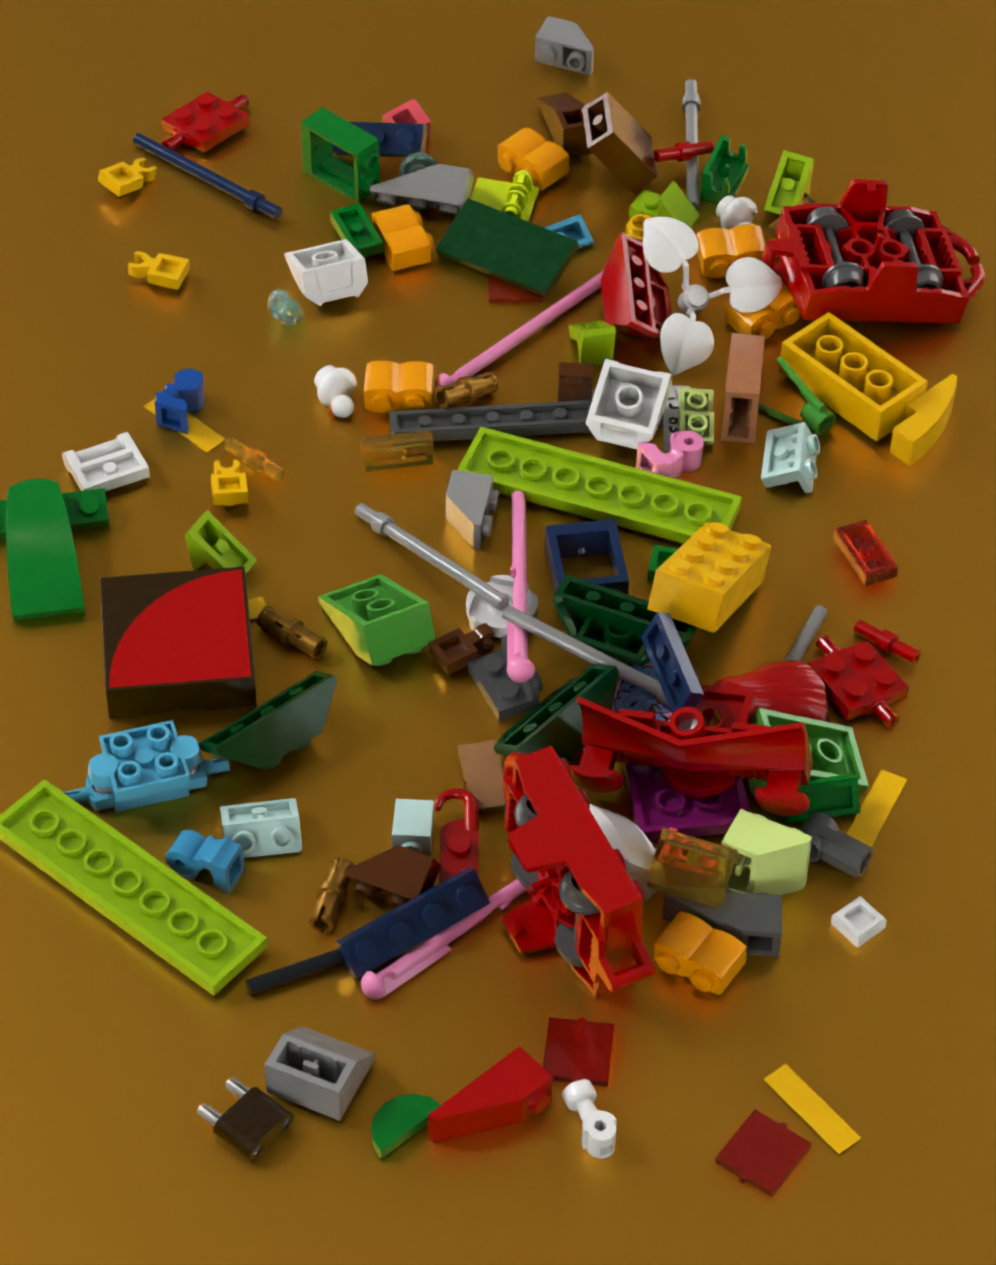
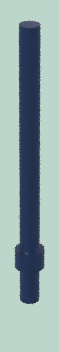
M137 133L134 136L133 144L237 198L244 203L245 207L252 211H261L274 219L281 217L283 209L266 200L265 195L252 189L249 191L141 133Z

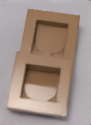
M495 740L458 745L457 747L463 781L466 783L467 791L471 792L478 800L480 813L505 809L503 792L504 773L499 754H496L493 748L496 744Z

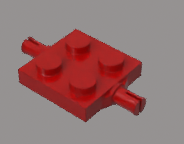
M208 91L199 95L196 99L161 119L163 130L173 135L167 140L162 141V145L171 150H175L181 145L195 147L202 152L208 151L250 125L249 114L241 110L249 105L248 97L242 93L235 99L226 102Z
M824 635V638L821 636L816 641V646L825 656L810 661L808 664L824 682L827 698L846 720L860 715L875 714L883 721L887 728L894 727L899 722V717L889 706L894 702L907 698L908 685L868 640L841 649L837 648L828 635Z

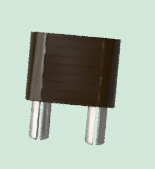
M231 1077L230 1080H227L225 1088L240 1099L223 1115L207 1103L199 1106L197 1114L214 1126L213 1133L249 1161H254L290 1127L294 1115L259 1088L253 1087L250 1089L237 1078Z

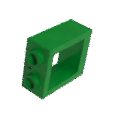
M321 107L301 121L303 172L357 203H361L372 195L370 186L380 183L379 139L324 107ZM333 144L354 156V167L333 155Z

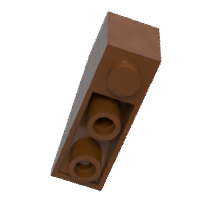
M568 93L537 97V103L555 143L569 154V158L593 154L587 147L582 107L585 105Z

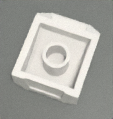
M347 239L284 254L289 269L301 292L318 306L325 302L350 296L358 298L368 284L365 258Z
M605 359L586 419V425L596 440L638 449V444L647 443L652 440L672 387L671 374L661 371H649Z
M590 804L591 813L613 850L617 848L622 853L628 875L631 880L639 882L644 892L645 901H647L664 886L663 870L652 843L645 833L626 817Z

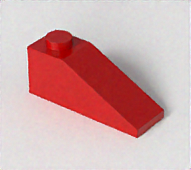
M519 1046L428 1114V1138L435 1143L522 1123L532 1114H540L549 1106L552 1100L553 1076Z

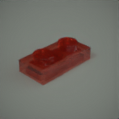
M866 519L834 529L833 539L865 586L897 577V564Z

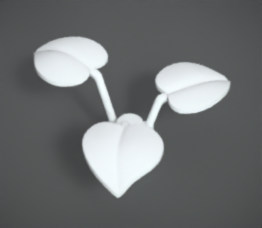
M652 217L643 222V253L648 264L656 271L663 273L674 272L681 265L683 266V283L681 287L684 291L679 295L677 301L682 313H674L668 317L663 323L660 332V346L665 364L672 375H678L704 362L713 351L714 336L712 330L706 323L696 321V314L707 306L709 300L725 293H730V304L733 309L742 313L756 312L765 308L777 297L782 287V280L764 262L756 258L745 257L734 261L726 272L728 287L708 293L701 285L689 284V264L686 260L692 258L699 249L698 240L693 230L685 223L670 217Z

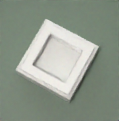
M861 896L834 913L831 918V924L857 948L884 930L887 920Z

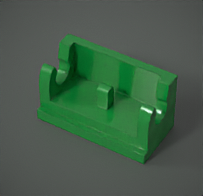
M721 135L702 172L701 201L718 205L726 196L731 195L735 198L749 170V164H746L747 147L744 143L741 144L738 154L733 153L729 148L731 145L730 137Z

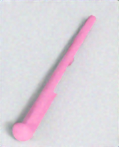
M604 270L455 371L453 375L449 376L445 373L438 375L435 380V389L440 386L453 384L461 377L473 376L599 290Z
M515 491L512 493V565L510 568V575L512 578H515L513 585V607L527 614L526 497L523 492ZM507 621V674L516 683H526L533 678L535 673L534 664L528 660V631Z
M517 878L489 897L490 904L433 935L379 973L374 974L371 971H367L361 979L363 993L371 999L385 997L388 993L450 952L452 949L448 946L449 943L479 924L496 907H499L500 910L505 909L512 900L527 891L526 888L520 884Z

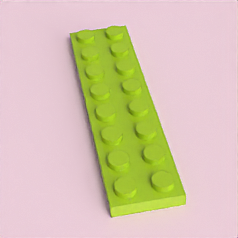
M485 427L479 428L457 470L493 475V490H498L500 494L512 497V493L521 491L525 494L526 501L599 521L615 519L617 526L683 544L706 522L721 523L731 530L742 503V496Z
M45 779L0 815V840L213 996L268 948L266 936Z

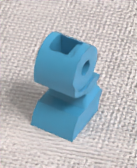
M182 830L165 855V860L170 868L185 878L194 880L200 870H210L213 876V884L227 894H230L245 870L241 844H237L227 837L218 840L209 835L206 839L193 830Z

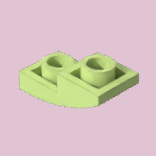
M682 387L679 390L678 432H696L702 436L705 445H713L714 390Z

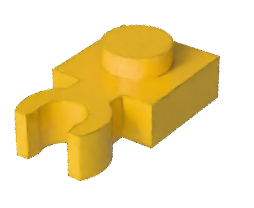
M145 158L134 160L133 165L130 166L123 161L100 170L98 181L120 197L143 188V182L153 181L156 178L157 167L145 168Z
M136 251L134 253L135 263H128V273L130 276L136 278L147 276L148 283L177 290H179L190 270L189 259L158 253L156 258H151L145 252Z
M219 460L214 462V474H211L213 505L235 506L237 504H248L246 473H240V462L238 460H233V466L229 468L222 467Z

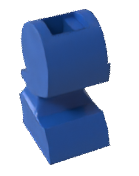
M195 369L178 371L174 376V384H166L162 392L156 393L155 412L157 426L188 434V412L199 411L205 403L204 378L200 371Z

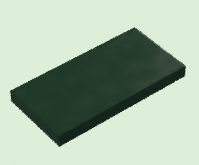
M467 198L436 247V252L439 256L548 298L578 250L579 245L574 239Z

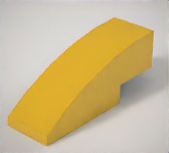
M953 373L908 403L904 421L893 428L890 453L908 466L913 465L928 452L947 425L952 412L958 379Z

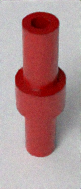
M689 141L676 143L674 147L654 150L653 156L656 162L675 159L678 162L692 160L694 156L712 153L714 145L712 141L693 144Z
M862 620L855 624L854 633L875 643L876 649L888 655L893 653L912 664H916L920 659L921 652L900 641L899 636L887 629L881 631Z

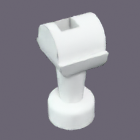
M577 1080L563 1090L562 1098L568 1109L579 1112L583 1123L582 1148L587 1149L589 1154L595 1158H607L615 1150L617 1119L611 1113L596 1108L594 1101L597 1094L590 1080Z

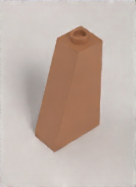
M731 334L721 441L755 444L765 336Z

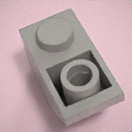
M548 16L535 36L534 61L591 76L594 64V47L577 23Z
M452 470L446 491V520L474 549H481L484 536H490L493 516L489 514L490 511L497 510L499 491L493 490V475Z

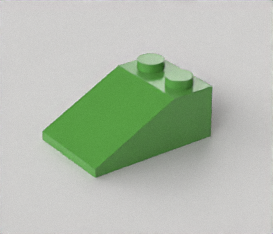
M382 574L318 596L320 605L354 653L372 666L386 665L392 661V658L403 654L421 652L424 646H427L429 642L436 639L429 602Z
M759 708L751 717L750 724L769 727L800 722L806 725L813 760L809 780L855 773L858 777L859 791H865L869 787L852 727ZM755 778L748 779L751 794L753 795L757 787H766L767 781L764 782L762 778L758 781Z

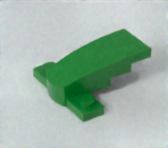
M30 479L18 482L8 488L7 500L0 501V539L6 538L8 579L13 621L85 612L79 567L71 530L109 526L105 488L61 493L58 482L48 479Z

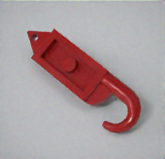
M462 788L447 789L435 800V811H440L442 805L450 799L460 800L464 804V819L447 823L442 827L440 833V864L442 866L439 871V884L468 867L475 869L478 875L480 808L476 797L471 792Z

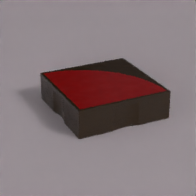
M245 566L100 578L105 686L109 718L158 715L183 709L206 711L257 706Z

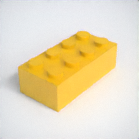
M830 312L782 342L781 357L791 366L813 394L827 407L876 442L891 433L895 426L904 421L907 404L926 392L928 382L926 379ZM780 366L779 372L793 381Z
M706 522L656 570L647 609L654 612L670 613L673 619L715 633L763 583L772 545L762 542L758 536L731 531L724 524Z

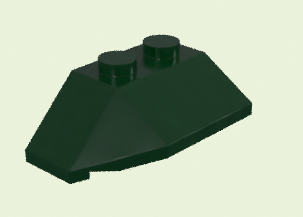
M565 575L553 594L552 601L567 634L608 656L639 666L651 662L641 639V636L657 613L647 609L649 601ZM673 619L683 646L690 645L698 627Z
M591 664L583 670L580 676L570 679L556 689L500 736L497 744L493 747L496 754L505 756L513 752L530 754L552 745L559 759L564 758L567 763L570 762L574 757L573 754L583 747L582 712L580 705L576 702L577 697L579 696L612 710L619 676L617 667Z
M320 671L311 673L305 679L292 685L198 743L200 750L260 769H270L278 765L282 761L281 757L291 751L305 748L311 743L313 737L322 732L337 684L335 675Z

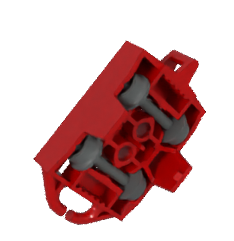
M866 179L852 180L838 204L810 203L797 206H783L775 230L776 240H770L766 243L761 260L779 275L782 282L786 284L803 320H817L830 312L841 321L960 323L966 306L979 292L985 282L984 268L982 264L978 263L980 258L975 248L967 240L942 225L937 211H927L911 206H886L887 181ZM954 250L960 252L969 265H973L970 268L972 273L970 279H962V270ZM778 255L779 263L774 264L776 256Z
M552 745L530 754L513 752L507 755L503 767L505 773L503 775V792L506 801L505 829L508 833L509 849L513 854L511 867L514 875L518 878L520 884L526 888L531 899L503 916L502 923L519 953L524 954L556 947L576 976L590 989L594 998L655 975V967L642 942V908L645 901L643 889L637 880H631L626 871V863L622 853L617 848L613 850L591 813L588 797L582 788L577 789L572 781V773L567 761L564 758L559 759Z

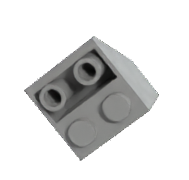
M299 1027L282 1034L265 1063L267 1093L340 1121L373 1064L375 1054L306 1027Z

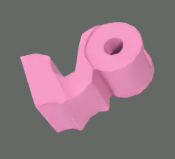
M693 431L674 432L670 435L669 450L666 454L661 452L656 444H638L636 467L671 478H680L682 471L691 472L700 467L704 440L701 435Z

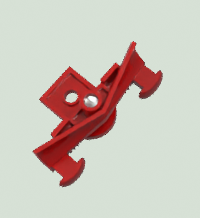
M700 684L704 695L696 707L677 709L671 715L670 721L657 720L653 712L619 709V713H616L579 696L577 697L576 702L580 705L582 712V745L584 750L580 765H571L570 770L573 782L580 788L596 793H608L620 789L624 778L620 772L614 770L615 762H626L627 765L633 763L635 766L641 764L642 767L648 765L649 768L654 765L659 767L666 783L678 793L688 797L705 798L715 796L735 785L737 776H740L742 779L747 776L749 780L755 778L758 781L762 778L764 782L767 781L765 788L757 787L754 790V798L757 804L765 811L781 816H794L806 812L810 807L808 796L804 793H799L801 785H808L813 765L806 725L803 722L773 727L750 724L756 700L754 690ZM709 716L721 719L715 726H706L704 721Z

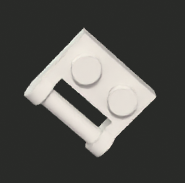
M128 432L118 434L117 439L78 452L70 450L62 453L64 465L67 471L72 474L81 491L105 488L106 492L150 477L149 467Z

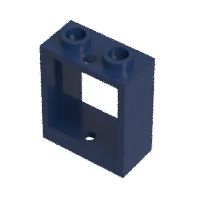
M615 519L545 526V555L553 594L565 577L561 559L610 554L615 576L585 578L582 580L628 594L629 578Z

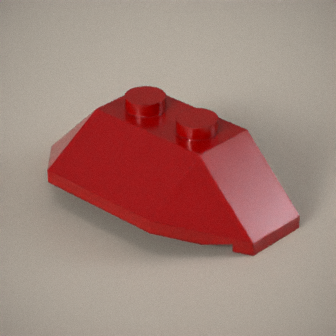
M621 232L617 236L601 277L605 322L615 326L616 331H622L632 337L660 338L663 323L672 315L669 288L662 273L653 269L645 259L643 243Z

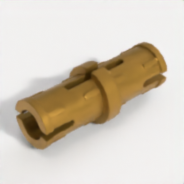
M492 372L471 378L468 376L461 377L453 384L437 387L433 394L435 403H440V408H446L461 402L464 404L474 402L477 397L495 393L498 390V380L496 376L492 377Z
M270 606L264 607L258 615L257 625L278 636L282 644L288 647L293 645L314 659H318L325 652L327 639L305 628L304 623L299 619H290ZM283 626H286L302 637L299 639L283 629Z
M334 857L330 861L325 881L318 886L316 892L318 900L309 920L310 926L318 932H321L324 922H326L324 933L333 930L339 908L346 903L348 896L346 888L350 880L346 874L348 869L354 866L347 858L342 859L341 866L338 868L340 857Z

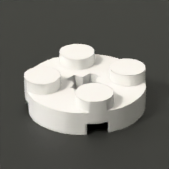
M509 575L490 577V582H487V584L509 598L508 605L513 607V585L515 578ZM527 583V614L537 619L538 597L536 593L534 595L529 590V584ZM471 590L467 594L466 614L472 630L481 624L487 623L494 632L492 637L501 638L506 636L507 620L502 618L505 609L495 608L496 606Z

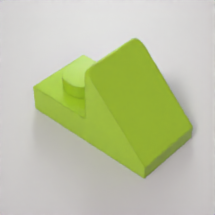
M783 150L764 207L765 213L780 217L783 206L801 205L803 197H808L810 193L814 158Z
M674 181L661 195L644 189L629 206V217L637 214H646L651 217H670L685 223L691 229L700 221V214Z
M602 320L569 325L570 338L577 341L579 363L593 364L595 366L604 364L605 359L613 360L616 336L615 326Z
M208 510L200 516L185 534L194 570H197L207 562L213 569L245 566V573H247L258 560Z

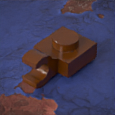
M487 623L477 626L467 634H464L460 628H457L429 642V653L444 672L450 675L468 666V661L479 658L478 653L485 654L493 650L495 644L490 637L494 636V632Z

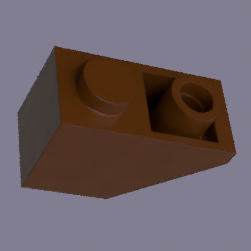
M397 845L350 867L346 876L356 883L355 890L372 897H376L377 892L391 896L390 903L400 906L433 888L442 865L433 857Z

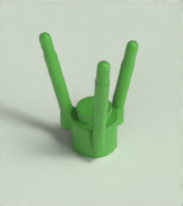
M778 357L777 362L798 386L799 392L808 402L800 412L802 421L763 404H760L758 409L789 425L806 422L810 432L813 431L820 436L825 434L833 426L836 415L813 394L791 366L782 357Z

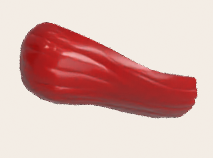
M787 660L766 663L745 674L718 679L712 685L754 690L756 700L752 716L759 708L825 721L827 701L824 682L817 675V672L803 661ZM715 716L705 718L709 726H715L721 720Z

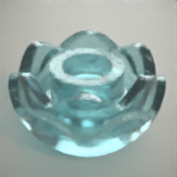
M275 289L270 293L267 308L278 322L285 326L301 322L300 320L305 313L301 312V305L298 301L290 299L288 291Z

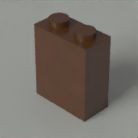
M608 92L582 107L588 149L632 193L643 186H647L658 177L651 135Z

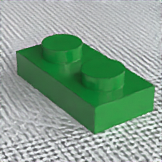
M360 203L330 211V221L341 240L347 239L364 258L384 252V242Z

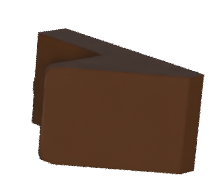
M559 362L558 402L592 400L593 364Z

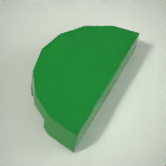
M418 1094L401 1095L385 1102L375 1113L371 1125L373 1148L380 1159L387 1156L428 1125V1114L442 1104L431 1097Z

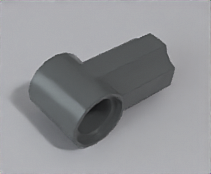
M814 812L799 829L803 833L812 836L810 863L818 862L821 859L856 878L858 876L861 877L867 869L874 848L839 831L837 823L828 815Z

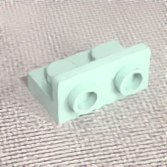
M806 422L767 431L761 480L766 488L798 481L805 494L813 491V482L818 475L816 457L817 454H820V443L817 435L810 432Z
M296 798L220 806L223 836L237 844H241L243 858L293 853L302 850L300 819Z

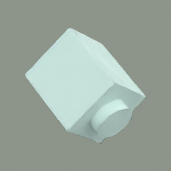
M396 799L392 829V848L400 845L431 857L434 831V801Z

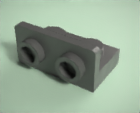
M507 635L501 637V650L468 661V672L498 721L532 710L539 704V692L542 691V682L536 670L533 678L526 683H516L509 678L506 670Z

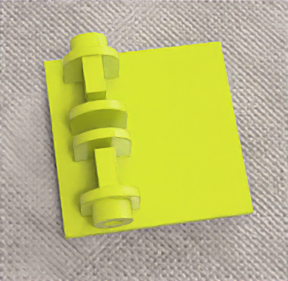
M526 170L515 173L513 183L478 177L470 199L529 222L540 187L532 186V177Z

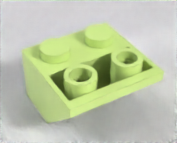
M740 809L721 843L717 889L734 893H767L770 895H784L803 890L807 880L812 836L796 828H789L771 821L760 814H753Z

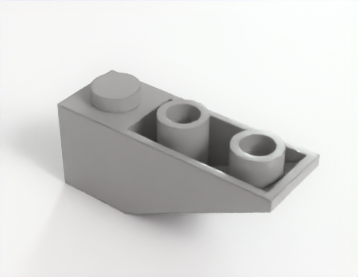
M436 164L370 186V192L377 199V202L383 205L395 206L396 202L409 204L414 210L426 211L427 207L438 208L442 214L457 216L467 198L470 199L474 175L470 168Z

